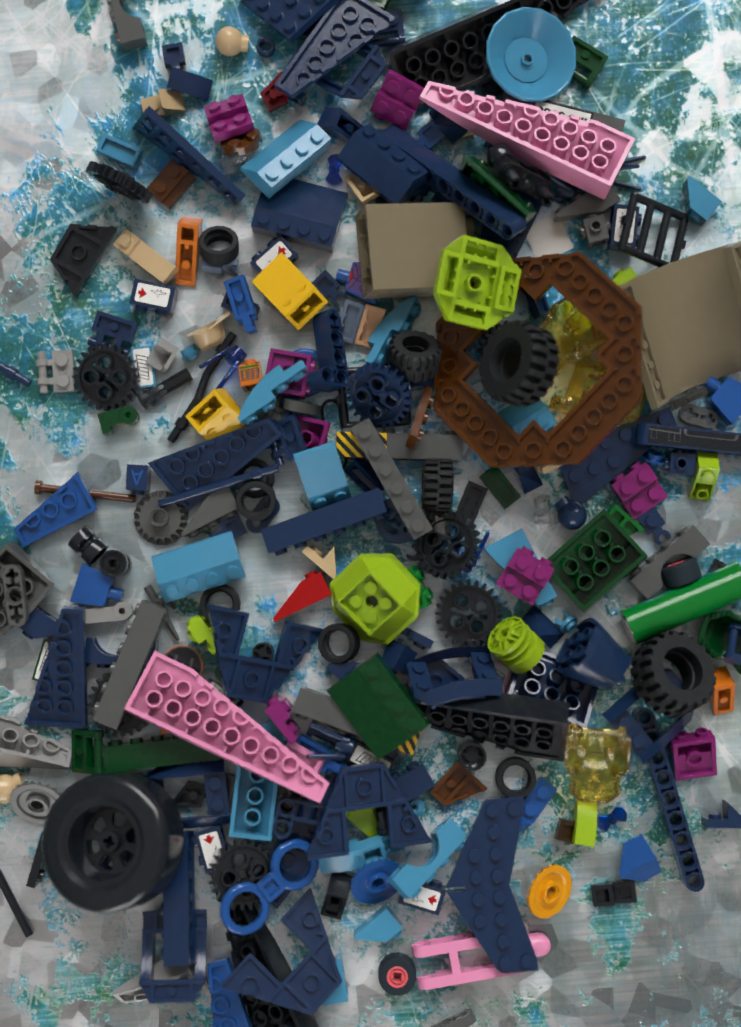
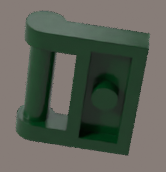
M573 35L572 40L576 48V65L591 74L589 77H586L575 70L572 78L583 84V88L588 90L607 61L608 56Z
M71 730L72 772L84 774L105 773L102 738L105 737L104 730ZM93 738H94V766H93V745H92Z

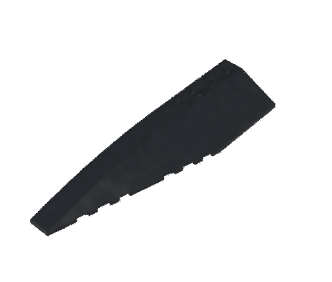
M500 0L383 50L382 53L388 70L391 69L424 88L428 81L453 86L456 90L462 91L488 78L491 74L486 62V41L492 26L506 12L521 7L541 8L561 21L589 0ZM421 101L418 109L425 107L428 104Z

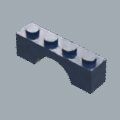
M86 637L87 667L91 663L97 664V668H110V664L117 662L119 655L106 652L100 646L97 637ZM156 640L147 664L154 651L158 652L159 640Z

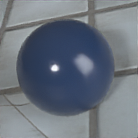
M564 496L554 505L558 511V519L566 529H578L586 522L587 511L579 502L571 501L567 496Z

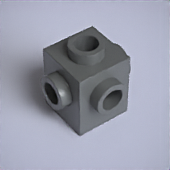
M604 214L586 216L582 221V227H579L581 239H585L587 249L608 244L611 227L609 221H605Z

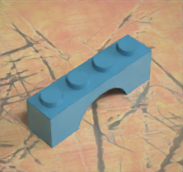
M451 818L444 819L430 833L433 841V851L425 864L419 867L401 864L387 878V881L404 899L415 898L422 891L420 887L425 882L429 883L436 876L435 871L439 867H444L451 860L449 856L454 851L458 852L465 843L463 841L468 836Z

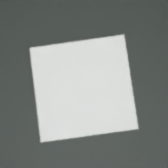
M556 214L534 223L526 237L535 257H542V255L562 254L574 248L562 222L553 221Z

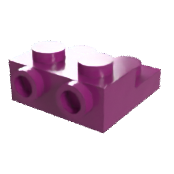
M390 69L386 74L381 89L376 94L370 111L374 113L373 116L377 120H387L392 123L391 125L406 131L411 126L422 100L419 97L424 87Z
M243 94L231 95L228 99L220 102L212 101L208 106L203 107L215 143L255 130Z
M270 348L265 376L278 365L285 371L302 360L307 366L306 376L297 382L294 380L289 383L288 388L280 394L306 399V394H311L306 377L307 374L315 371L316 362H312V355Z
M640 461L629 467V473L626 475L620 473L612 479L613 484L609 486L628 515L634 520L668 497L647 462L642 464Z
M523 546L522 549H515L495 584L533 606L555 569L551 567L552 562L543 557L540 560L533 556L534 552Z
M277 693L266 702L268 706L264 711L290 744H292L299 737L300 727L293 719L289 720L293 714V704L287 697L283 699Z
M701 727L695 729V732L692 733L681 731L669 742L675 781L717 775L716 741L711 730Z

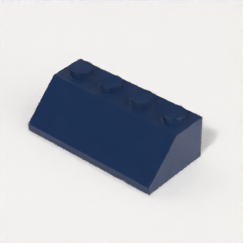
M370 124L355 131L337 156L338 162L390 204L404 203L425 189L429 171Z

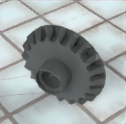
M155 491L143 497L136 505L133 522L139 535L147 542L155 545H167L175 542L182 536L181 533L188 524L187 510L180 502L160 508L158 505V500L173 496V493ZM163 512L165 519L162 523L158 524L155 516L157 513Z
M31 781L29 784L23 782L22 785H17L12 791L10 805L13 811L22 819L36 824H45L52 805L61 793H57L56 788L51 789L49 784L46 786L42 785L41 781L38 784L34 781Z

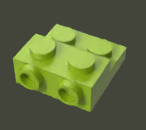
M197 615L186 622L189 638L194 643L197 641L198 644L207 640L208 644L206 646L212 655H215L216 650L210 621L206 620L204 616L200 617Z

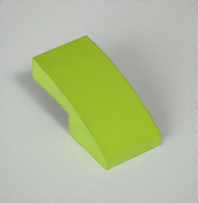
M576 799L572 819L575 821L572 843L594 847L597 830V802Z

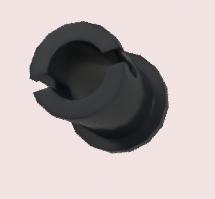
M377 807L373 810L377 823L376 831L381 836L388 835L386 807H383V810L382 807Z

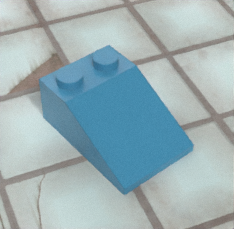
M334 441L293 454L312 510L352 497Z

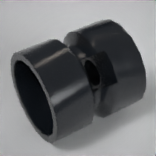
M85 526L72 537L68 546L76 553H81V558L88 565H92L104 554L108 545L101 538H95L96 534L88 526Z
M109 550L101 556L99 566L101 571L108 577H122L131 570L132 560L128 553L124 551Z
M468 739L463 741L457 749L458 759L465 769L476 771L485 765L487 754L479 742Z

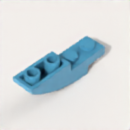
M416 296L410 297L394 308L374 330L367 341L371 348V352L365 361L368 366L372 362H375L376 366L380 362H383V365H385L389 341L392 339V336L401 331L412 330L415 319L421 314V305Z
M302 360L285 371L278 365L260 380L247 397L240 411L238 419L242 425L245 423L249 425L258 419L257 415L261 412L267 413L276 406L275 403L278 402L274 394L276 392L278 394L282 393L288 388L289 383L294 380L297 382L306 376L305 372L308 370Z
M378 834L359 842L355 838L349 840V855L317 860L321 873L353 871L363 868L364 863L370 864L372 860L375 862L379 858L385 860L387 855L400 851L404 847L391 849L388 843V835L381 836Z

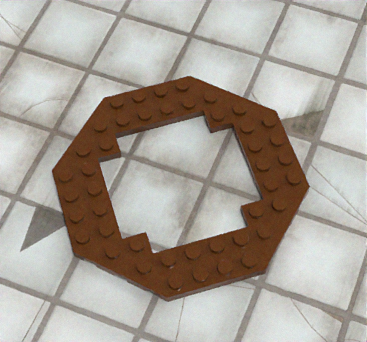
M580 251L562 255L558 253L542 255V257L513 258L514 264H517L521 270L517 295L524 289L538 302L553 286L609 338L594 355L609 370L549 433L535 420H532L518 434L465 381L479 366L466 351L485 330L448 322L442 316L436 322L435 328L437 339L442 346L439 371L434 376V389L436 390L434 411L491 468L580 465L642 401L643 308Z

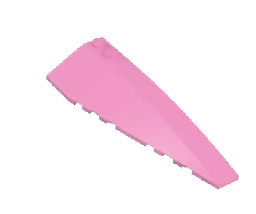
M154 651L124 708L127 713L317 803L321 802L329 782L282 745L280 741L233 704L195 670Z

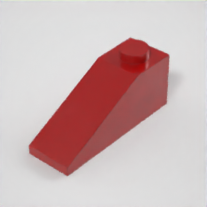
M314 570L304 575L306 579L300 582L273 617L274 622L332 595L322 572L317 573Z

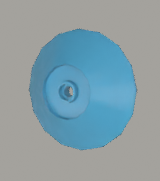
M521 7L506 12L492 26L486 41V62L493 79L507 94L521 101L541 103L557 97L570 84L576 69V48L569 30L556 16L541 8ZM524 57L528 58L529 63L525 62Z

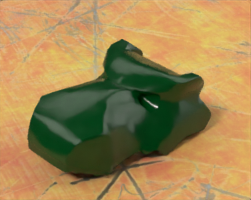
M731 610L706 614L702 622L697 643L699 645L702 644L706 648V653L714 659L723 660L724 653L727 652L728 624L731 622L741 624V615ZM738 634L736 653L741 654V634ZM731 664L741 674V665Z

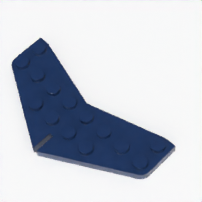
M522 795L488 798L483 801L446 884V888L466 886V889L446 890V892L497 970L501 973L538 971L537 957L509 885L524 810Z

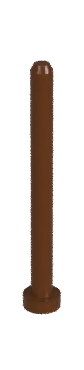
M36 480L34 493L36 495H41L42 492L55 493L61 486L43 484L42 480ZM88 489L92 497L97 499L134 503L137 498L135 495Z

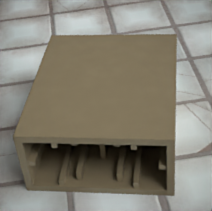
M454 202L365 204L355 216L363 299L434 296L433 289L440 252L462 235L473 237L474 223L472 217L465 216L464 209Z

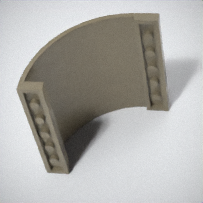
M741 241L674 261L619 285L621 289L643 308L642 382L651 409L660 408L676 395L705 383L710 376L717 379L741 371Z

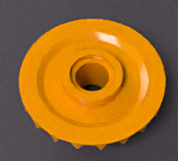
M549 864L547 868L541 869V873H536V878L531 880L532 885L527 888L530 892L526 895L529 911L538 918H549L557 914L568 901L572 888V879L568 870L563 866Z

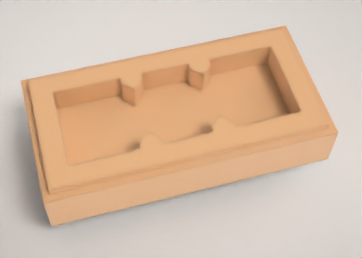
M366 303L354 344L371 349L367 341L384 319L386 309Z

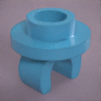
M564 610L562 612L566 619L559 621L555 618L554 620L563 634L571 633L577 627L578 618L570 616Z

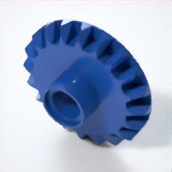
M379 858L376 862L372 860L370 864L364 863V867L358 868L357 874H353V880L350 881V889L354 898L362 903L374 904L393 896L397 891L387 881V878L400 864H397L395 860L391 861L389 858L385 860Z

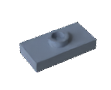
M345 299L340 320L344 342L354 345L366 305L349 299Z

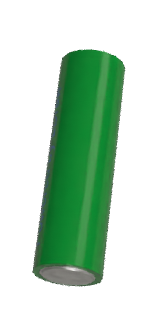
M738 562L730 563L701 576L696 581L672 588L648 600L621 610V620L631 641L637 645L660 633L672 630L741 600V565Z

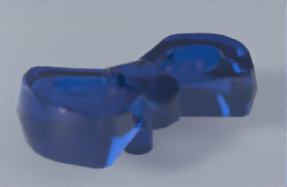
M338 154L328 157L330 166L325 180L333 186L343 181L339 174L342 164L337 161Z
M616 806L610 814L598 816V828L607 832L611 824L626 822L627 813L625 809Z

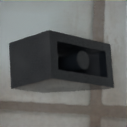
M344 872L331 873L320 915L341 920L350 891V881H352L353 876L347 875Z

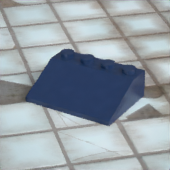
M293 179L269 199L261 192L251 223L253 233L276 237L277 239L282 236L288 242L333 253L348 193Z
M544 651L538 664L531 670L520 674L512 672L505 693L570 702L567 733L579 737L587 729L598 688L565 677L557 672L558 665L555 664L557 655Z

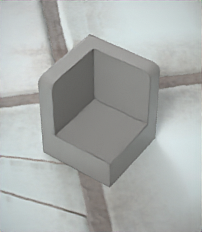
M160 338L148 356L146 364L164 373L168 370L179 348Z

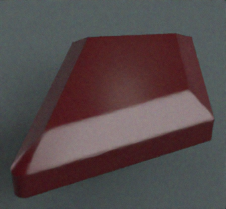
M280 72L260 93L270 113L288 104L287 95L275 89V83L283 72Z

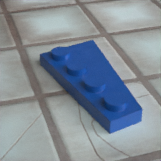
M75 473L70 480L63 484L42 505L14 528L23 547L98 510L80 473Z

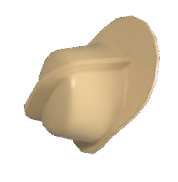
M228 311L206 326L189 333L186 337H193L202 351L217 347L225 336L222 320L231 312Z

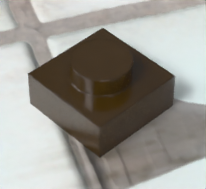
M559 817L554 838L573 844L572 837L575 821Z

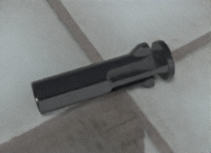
M184 368L151 389H143V394L160 385H164L162 389L143 399L140 394H137L138 400L147 409L148 406L145 401L161 391L167 390L165 394L150 403L153 407L159 399L191 381L193 378L188 369Z

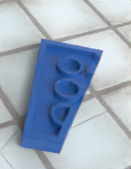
M229 956L209 962L207 970L212 1002L210 1004L211 1013L213 1014L212 1027H252L242 995L220 987L221 983L233 972Z

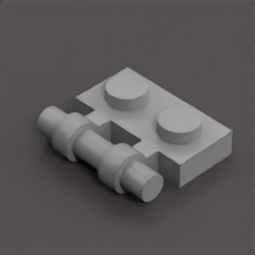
M74 350L51 351L52 359H46V351H38L36 367H38L39 372L37 385L39 386L40 393H48V385H53L55 393L76 392V386H73L76 383V379L72 378L75 375V370L73 369L75 367ZM47 367H52L53 378H47Z

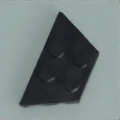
M70 224L50 261L75 297H79L115 235L116 227Z

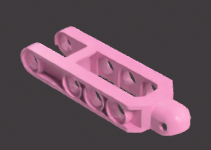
M473 932L417 941L411 945L412 954L415 958L449 953L451 968L436 970L435 973L420 977L417 976L418 988L421 990L524 972L501 973L493 963L483 965L476 963L477 966L460 968L457 951L482 947ZM540 932L528 934L536 957L547 955L551 949L549 938Z

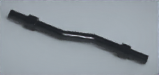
M231 331L223 343L219 344L216 348V354L204 370L193 400L182 417H178L174 423L176 426L167 438L170 442L174 443L182 430L185 431L189 425L188 419L185 416L202 401L210 376L222 358L226 357L230 350L228 349L237 337Z

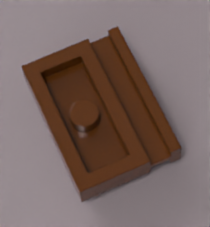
M171 159L146 189L150 190L157 200L171 210L197 179L185 167Z

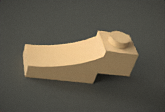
M125 229L113 244L121 253L164 285H167L178 272L176 266L163 258L128 229Z

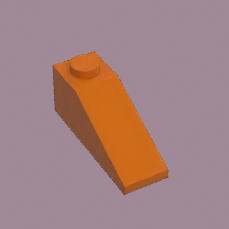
M182 217L178 221L175 262L178 272L175 274L174 284L196 286L200 256L199 237L202 234L203 219Z

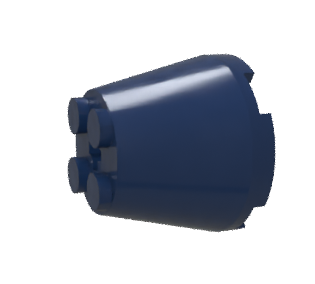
M587 618L577 625L578 630L570 639L566 638L555 661V664L558 665L557 672L565 677L603 690H609L614 686L619 687L625 680L624 673L630 666L632 658L626 654L598 621L593 618Z

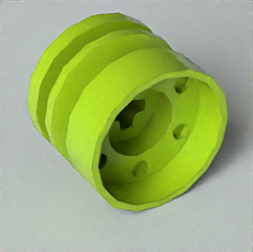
M516 616L501 621L495 626L488 638L489 650L511 672L516 674L525 673L536 666L545 650V644L542 639L521 618Z

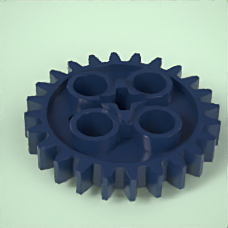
M372 362L369 366L365 363L361 368L358 367L355 373L349 377L351 380L346 383L348 388L345 390V393L349 394L346 401L352 402L348 408L356 410L353 415H360V422L369 418L374 423L376 429L380 424L383 429H386L388 424L393 427L408 415L412 407L410 403L413 401V398L409 396L413 391L406 389L410 382L402 381L405 375H397L399 369L391 371L390 364L387 368H384L383 362H380L378 366H376L375 362ZM376 379L380 380L383 385L379 384ZM390 395H391V396H394V397L396 398V401L393 400V399L390 397Z

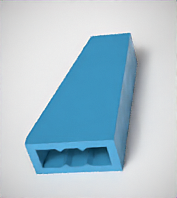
M519 529L483 548L486 554L502 570H504L516 548L522 549L525 546L534 552L523 529ZM550 581L547 582L534 602L535 605L546 607L554 602L553 598L557 597Z

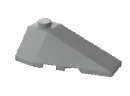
M0 715V766L68 770L72 749L52 738H45L38 734V730L27 728L16 718Z
M160 960L154 964L153 979L194 978L195 964L188 966H164V961ZM140 974L113 991V996L123 1004L148 1001L139 985ZM206 977L205 984L203 985L200 992L209 990V985L207 983Z

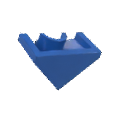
M642 834L623 843L619 878L644 882L662 872L656 856Z

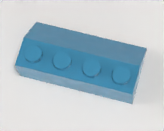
M299 120L241 166L240 170L269 199L327 152L331 138L318 124Z
M541 400L527 407L509 405L498 412L518 434L532 420H535L545 431L557 424L551 412ZM471 449V451L473 452V454L475 455V457L477 458V460L479 461V463L481 464V466L483 467V469H484V470H487L488 468H490V467Z
M232 531L151 556L158 586L165 603L246 577L245 566Z
M238 765L229 837L271 841L278 784Z

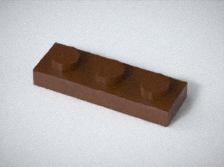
M426 385L424 387L406 443L407 447L414 449L416 441H421L424 430L420 429L421 424L426 425L429 413L425 411L426 408L431 409L434 397L431 396L432 387Z

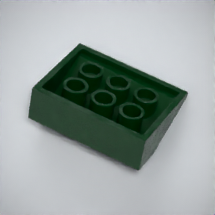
M465 155L463 157L459 171L525 217L527 225L532 221L536 211L530 202L524 201L519 196L517 190L510 189L509 186L498 179L488 168L484 160L478 159L474 155Z
M603 509L547 560L553 563L551 567L555 569L551 577L585 614L648 558V555L612 516Z
M378 652L326 690L378 760L426 728L430 722Z

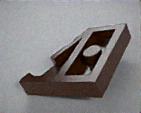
M456 760L429 792L442 805L448 806L455 801L484 792L488 788Z

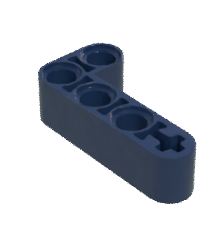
M331 308L313 317L319 369L310 372L306 377L310 389L328 393L346 387V383L349 381L341 320L338 312Z

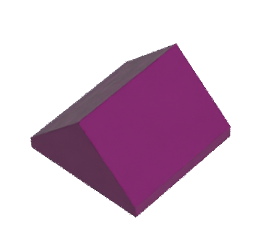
M296 415L307 450L326 443L331 425L330 422Z

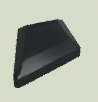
M188 780L174 798L176 806L180 808H201L206 795L205 785Z

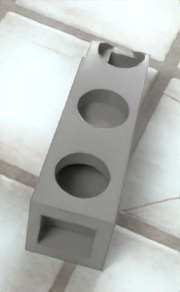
M120 602L111 607L86 609V624L129 619L133 614V607L128 602ZM75 603V604H70V606H80V607H82V604H80V603Z

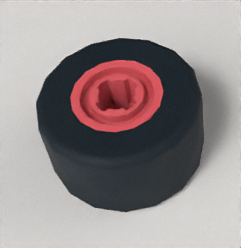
M695 557L674 561L663 566L661 570V577L665 587L668 589L689 584L702 576Z
M394 952L382 959L378 968L379 983L382 989L394 996H401L410 992L416 982V968L409 956L400 952Z

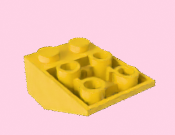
M282 252L251 281L298 331L328 303V300Z
M224 388L214 389L185 416L197 432L206 440L247 426V423L242 425L239 421L238 416L241 408Z

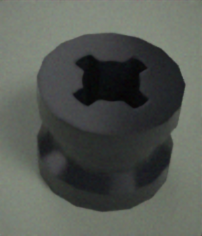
M260 642L253 648L252 655L253 657L271 660L274 657V648L268 642Z

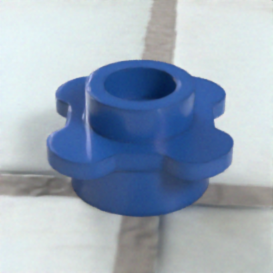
M648 449L647 453L643 454V460L648 465L657 467L658 465H664V462H662L664 454L657 450Z

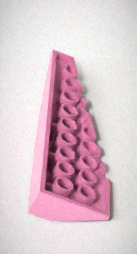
M428 81L419 97L420 100L492 145L506 144L511 148L514 157L603 200L606 199L635 141V138L596 120H580L579 116L571 115L568 117L559 115V112L554 110L542 111L540 107L508 99L504 102L496 100L495 96L487 95L483 97L475 95L474 91L466 90L462 92L456 90L453 86Z

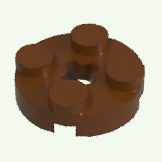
M255 128L253 131L223 140L220 144L225 155L232 156L231 153L237 152L238 156H242L258 149L259 142L262 143L263 140L260 131Z

